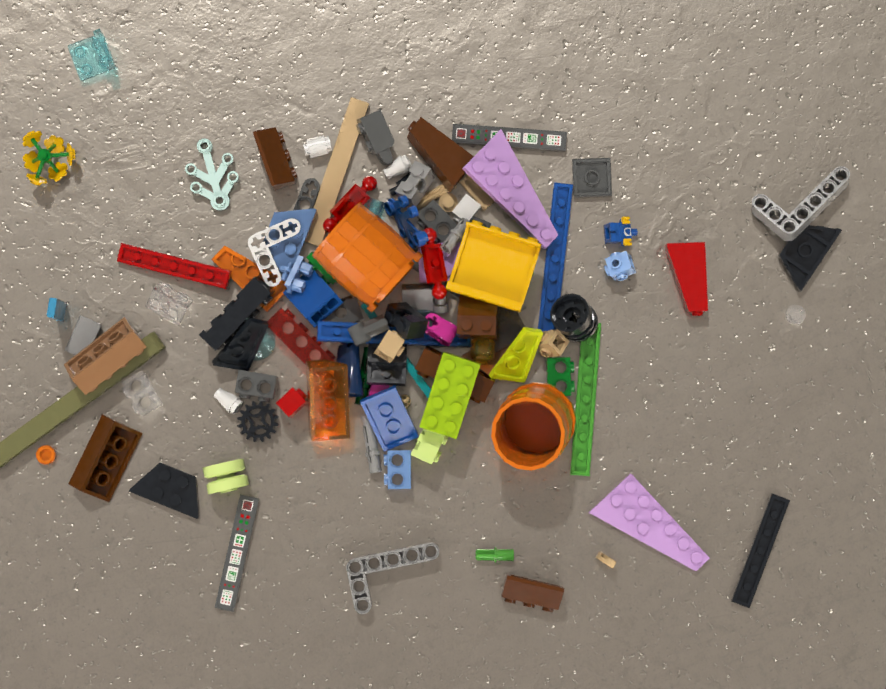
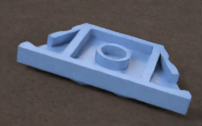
M317 209L274 212L269 227L289 218L297 219L301 225L298 234L269 247L278 268L280 266H287L288 262L295 263L302 251ZM288 222L289 226L284 229L283 225H280L283 237L287 236L285 232L288 230L295 232L297 224ZM272 229L269 232L270 239H279L280 232ZM265 235L264 241L266 242V245H267V244H269L270 242L266 239V235Z

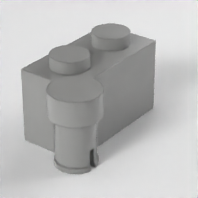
M402 284V302H407L416 311H426L427 314L447 313L449 311L446 296L441 300L435 299L432 296L434 284Z

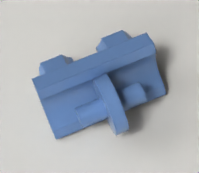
M298 255L294 264L288 262L287 266H280L279 272L283 274L281 280L286 281L284 284L287 288L286 292L292 294L293 291L303 293L306 282L299 278L301 274L310 277L313 272V266L305 262L303 256Z

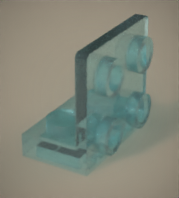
M100 28L93 31L94 36L68 45L70 55L81 81L116 69L104 33Z

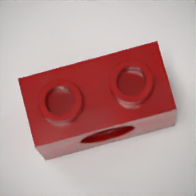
M292 387L276 404L289 418H292L308 403L305 400L308 396L300 388L296 390Z

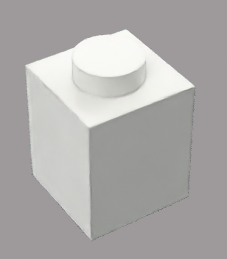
M465 194L452 211L453 219L457 223L461 218L471 221L481 208V205Z

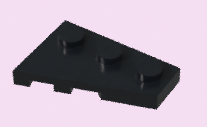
M249 318L212 360L213 366L249 371L268 329V322L266 320Z

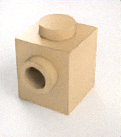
M388 330L374 353L391 363L396 355L399 357L405 347L402 344L405 339L397 331Z

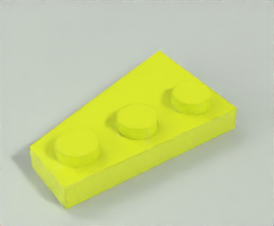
M523 327L488 374L490 378L525 383L543 335L542 330Z

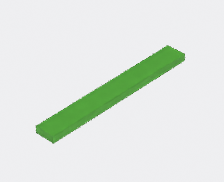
M598 323L595 333L590 338L580 342L575 404L576 423L573 434L570 475L590 476L601 323Z

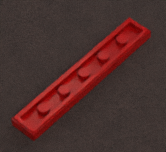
M121 243L117 262L223 289H228L232 272L231 270Z

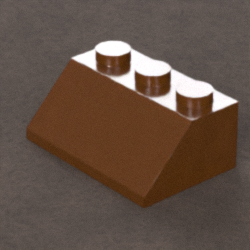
M276 127L254 131L253 135L273 190L276 191L296 184L295 178L298 177L295 168H290L288 161L291 160L288 149L284 150L282 143L285 140L282 131L278 132Z
M506 573L501 597L505 598V602L516 604L517 600L524 602L523 606L534 608L535 605L543 606L542 610L553 612L554 609L559 610L565 588Z

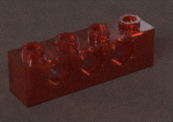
M280 308L267 321L268 327L321 379L336 364L333 360L336 357L328 349L324 351L320 347L322 343L317 341L315 335L311 338L306 333L309 329L302 322L297 324L293 320L295 315L288 308L285 311ZM288 323L294 326V330L290 334H286L283 330L284 326ZM300 337L307 339L305 347L297 345V340ZM315 350L321 353L318 361H313L310 358L311 353Z

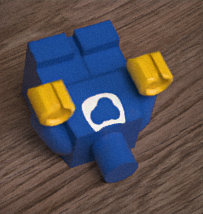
M629 216L622 217L619 223L612 222L604 225L605 244L621 243L624 247L632 245L630 243L632 236H637L638 231L637 228L631 229Z

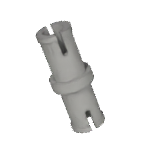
M461 218L456 227L449 231V236L440 246L442 251L450 254L457 243L462 241L466 229V221L470 222L468 219Z

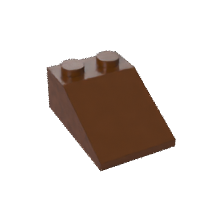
M460 294L457 316L458 338L497 340L499 306Z

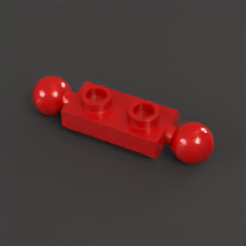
M367 176L363 179L361 188L355 183L329 211L334 217L327 218L323 222V229L330 233L338 222L359 202L364 205L370 199L366 192L373 191L377 187V180L373 176Z
M426 228L423 231L427 233L429 241L426 242V245L421 246L427 284H434L432 296L435 299L441 300L447 295L446 287L442 283L448 281L443 252L440 248L441 243L434 244L437 238L436 231L432 228Z

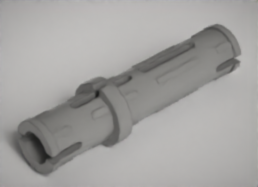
M361 416L366 444L365 456L368 458L370 474L382 472L379 460L380 450L378 451L376 435L367 416Z

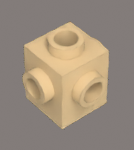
M558 329L543 331L538 350L543 357H558L562 355L570 341Z

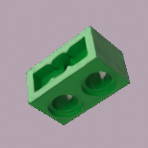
M570 357L546 358L547 384L556 387V383L562 381L566 384V390L563 394L571 396V392H575V383L571 381V373H574V361H570ZM562 362L565 364L566 369L563 373L556 371V363Z

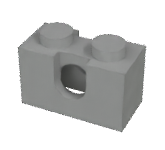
M415 160L408 171L410 174L405 182L401 181L395 193L397 197L406 195L409 200V206L415 205L417 207L434 181L435 176L430 167ZM422 181L423 185L421 189L418 190L417 186Z

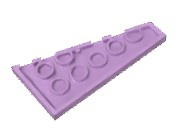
M631 473L588 512L694 571H697L710 559Z

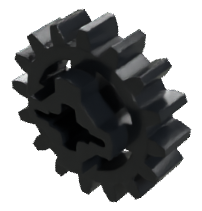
M252 401L251 407L246 404L247 410H240L243 416L237 417L241 421V424L237 426L243 428L241 435L247 433L246 439L249 440L253 437V442H257L258 438H260L261 442H264L265 436L271 439L270 433H276V430L273 429L274 426H279L275 422L279 416L273 415L276 410H269V403L263 406V401H260L259 405ZM254 409H261L257 414L250 413ZM267 414H269L271 418V425L267 423ZM261 416V422H263V424L266 425V427L263 425L255 426L256 422L253 421L251 417L259 418ZM246 419L250 422L249 430L246 427ZM260 429L266 430L263 434H255Z

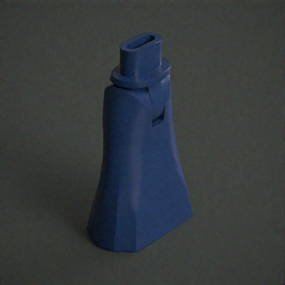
M340 342L338 346L335 373L328 393L331 397H363L359 346L356 347L354 343Z

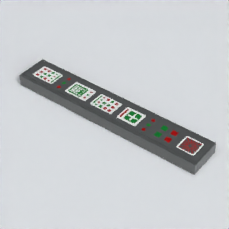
M453 123L452 140L457 144L485 146L501 129L511 148L566 151L567 132Z
M240 494L215 608L234 612L259 498Z

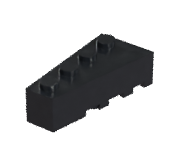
M259 276L254 277L236 295L237 299L232 300L224 308L223 311L225 313L218 315L210 322L212 327L206 331L203 330L199 336L215 351L223 348L249 318H256L260 314L259 309L263 304L267 306L272 301L273 297L271 295L275 291Z

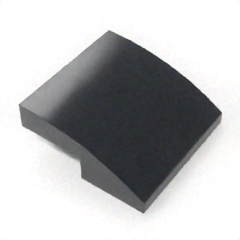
M368 343L367 385L405 386L407 345L402 344L405 348L399 357L396 355L392 362L389 363L374 353L379 343Z

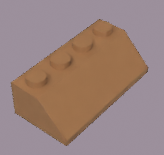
M124 317L66 362L64 366L72 381L86 395L96 390L98 385L104 380L110 379L118 369L125 367L133 357L139 356L146 348V345Z

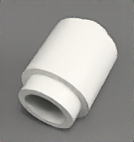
M323 135L307 139V144H303L306 156L310 155V158L326 155L332 151L329 136L324 137Z

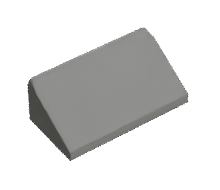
M80 315L65 351L74 355L78 354L95 340L101 324Z

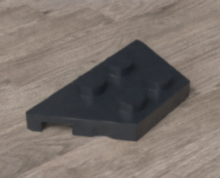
M808 225L794 240L788 241L778 255L800 292L841 233V229Z
M160 462L129 490L131 493L193 518H199L196 476Z

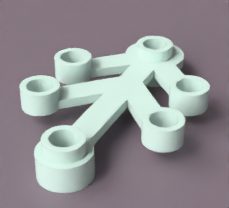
M204 138L198 141L197 149L203 154L208 174L197 169L193 163L187 164L185 171L188 175H194L212 185L213 192L203 188L197 181L191 183L190 189L193 193H199L208 198L212 207L221 211L228 207L230 202L228 194L234 183L238 182L239 175L235 171L229 172L227 174L228 181L221 190L219 182L229 165L234 162V157L230 153H225L222 156V163L216 172L210 153L213 145L210 140ZM202 143H207L208 147L202 149L201 145ZM226 156H231L230 162H225ZM190 166L195 168L192 173L188 172ZM231 174H235L237 176L236 179L233 181L230 180ZM195 184L200 186L198 191L193 190ZM219 197L223 198V202L221 204H217L216 202L217 198Z

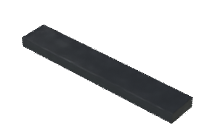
M771 493L733 593L732 602L750 608L790 500Z

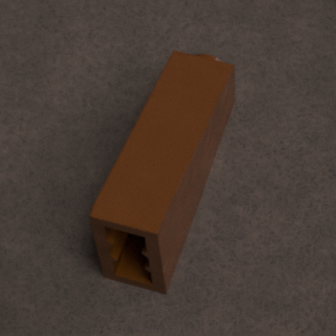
M420 117L417 122L413 121L408 127L409 134L407 139L446 189L451 192L466 174L462 168L474 156Z

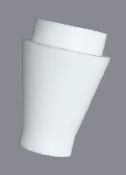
M406 154L400 155L383 171L387 178L390 179L407 173L412 164Z
M219 388L214 394V398L220 402L228 413L236 414L243 405L240 397L222 388Z

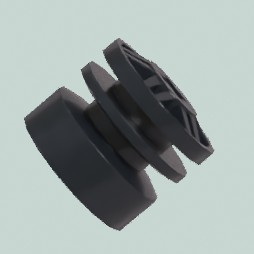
M573 293L565 294L559 297L552 305L550 319L556 329L568 340L574 342L585 341L595 333L598 326V316L595 310L580 295Z

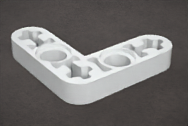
M289 218L257 232L248 239V246L268 286H277L281 281V274L269 247L299 233L301 225L295 218ZM288 222L296 223V231L288 230L285 232L287 236L283 237V231L279 226L283 225L284 229L289 226ZM272 229L278 230L280 232L279 239H270L269 232ZM262 233H265L266 239L270 242L267 245L265 241L261 242L259 248L251 244L254 241V237L257 239L263 238ZM261 255H268L270 257L268 265L260 264L259 258ZM274 265L275 269H271L273 275H278L275 283L272 280H267L269 273L268 271L264 273L263 269Z

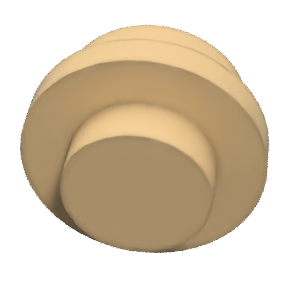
M445 193L439 199V206L445 212H452L458 205L456 196L451 193Z

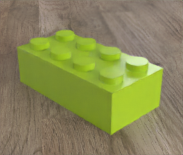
M443 352L419 426L420 428L457 439L481 363Z

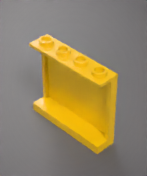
M466 221V229L450 279L446 285V290L521 313L542 247L538 243L539 240L532 237H527V239L520 238V234L509 231L507 234L501 232V228L495 226L487 228L482 226L483 223L479 221Z

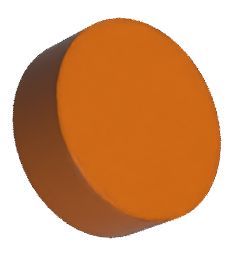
M43 445L38 448L36 458L42 464H51L56 459V451L52 446Z

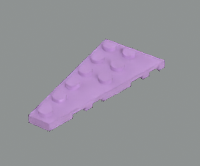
M500 129L462 169L530 237L538 239V243L541 244L543 249H546L558 236V233L504 133Z

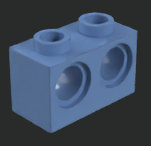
M387 450V454H384V466H388V474H384V485H388V489H411V450ZM396 454L401 455L403 458V462L399 466H395L392 463V457ZM393 475H402L403 482L400 485H395L392 482Z

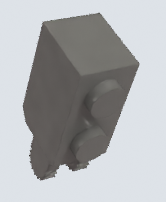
M381 109L358 119L356 127L360 135L363 134L366 140L364 142L366 150L371 152L372 155L376 154L381 164L388 165L392 163L393 156L389 147L393 146L394 138Z

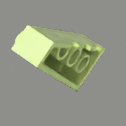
M423 429L411 456L431 465L433 461L437 463L442 453L438 450L441 444H446L449 437Z

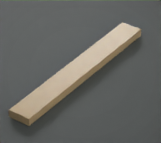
M352 97L350 99L314 205V209H317V212L305 240L308 244L318 247L324 239L326 231L323 229V222L332 216V213L329 211L336 204L359 136L356 124H358L357 120L366 116L369 107L367 102Z

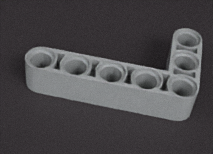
M843 166L835 168L790 214L786 213L764 194H758L752 199V213L783 240L792 241L847 188L850 171ZM838 176H842V177H844L845 179H844V180H839V179H837V177H838ZM830 189L832 192L826 193L824 190ZM811 202H818L819 205L813 206ZM757 204H763L764 207H763V208H759V207H757L756 205H757ZM798 215H805L806 218L800 219ZM771 216H778L779 219L773 220V219H771L770 217H771ZM785 228H792L793 231L787 232Z
M429 542L351 559L346 565L355 610L359 614H366L372 607L366 574L434 560L439 556L438 545ZM428 546H434L437 550L433 557H429L425 553ZM409 550L417 552L418 557L416 560L411 561L407 558L406 554ZM390 554L398 556L399 561L397 564L392 565L388 562ZM371 558L379 560L380 565L378 568H371L369 566ZM352 562L360 564L361 569L359 572L351 571L350 564ZM356 581L364 583L365 588L362 591L355 590L354 583ZM360 600H366L368 602V608L366 610H361L358 608V602Z

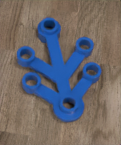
M407 196L398 197L396 201L390 198L384 203V208L389 217L394 216L401 237L403 239L408 238L412 249L426 245V242L429 241L427 233L421 230L418 231L409 221V218L412 219L419 215L417 207L413 205L402 213L400 211L401 208L409 206Z

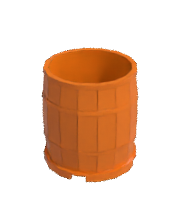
M361 202L348 212L312 254V257L318 261L326 272L354 297L368 306L367 310L371 313L378 307L375 302L379 304L382 300H385L410 272L415 264L413 260L418 262L423 256L419 251L415 252L395 230L378 215H375L363 206Z
M532 382L519 386L507 396L494 417L491 438L495 451L504 462L517 469L532 471L546 467L562 454L575 432L576 415L572 402L563 392L551 384Z

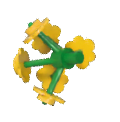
M31 131L23 137V146H35L39 152L36 154L35 151H30L29 154L27 153L23 156V161L25 162L24 167L37 173H27L26 177L34 185L47 184V179L40 175L44 163H48L50 165L48 168L49 179H54L56 182L60 181L62 177L67 175L66 170L68 166L66 163L61 164L60 162H56L54 165L51 161L52 157L67 156V162L71 166L72 160H75V149L67 143L66 152L61 153L65 150L63 146L64 140L61 137L56 138L55 135H51L44 140V145L47 148L42 149L37 143L41 140L42 132Z

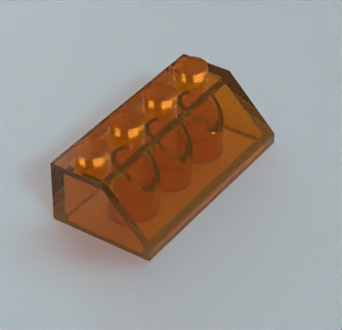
M326 359L306 361L308 424L311 441L350 438L348 365Z

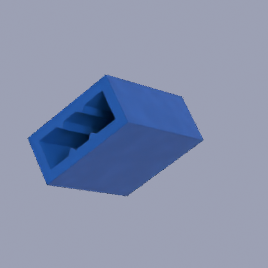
M313 269L310 277L302 275L299 278L306 282L303 293L293 291L292 294H289L286 290L283 293L315 328L318 321H323L343 301Z

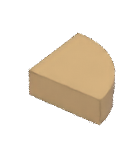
M598 552L595 557L611 568H614L616 565V561L602 552Z

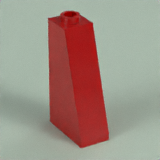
M705 242L667 243L665 251L686 312L692 313V316H703V312L708 311Z

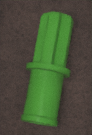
M496 547L494 549H476L475 557L476 560L494 561V563L496 561H514V549H497Z

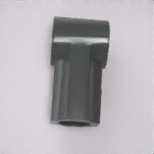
M381 314L364 323H357L347 330L355 346L358 347L370 341L371 338L388 331L389 327L387 320Z

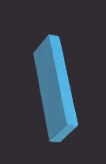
M49 298L47 317L64 322L67 303L57 298Z

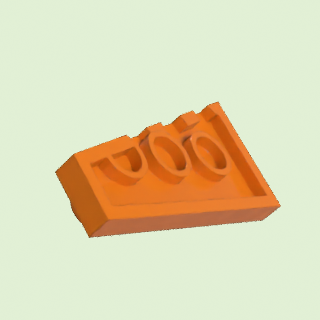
M226 246L211 259L220 268L231 270L230 278L242 289L256 276H259L264 281L256 263ZM263 269L264 273L266 271L269 273L267 280H272L275 283L278 275H273L271 271ZM281 280L277 286H270L275 292L271 295L273 297L272 301L267 306L262 305L266 312L284 295L283 292L287 289L284 286L286 281Z

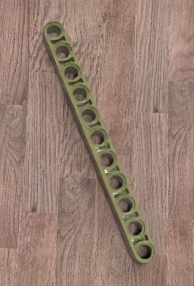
M155 331L142 339L146 345L144 351L139 356L133 357L125 367L114 372L110 379L100 383L96 390L85 395L78 386L2 440L0 442V468L164 350L166 346Z

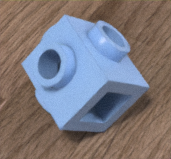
M627 251L615 252L610 257L605 258L607 264L604 266L606 274L615 281H623L628 276L636 273L632 257Z

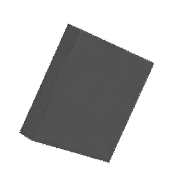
M610 158L572 159L573 198L612 196Z

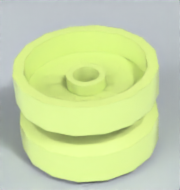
M244 459L202 468L205 478L217 477L216 481L208 482L206 485L208 494L226 493L249 485L247 475L235 476L236 472L245 469Z

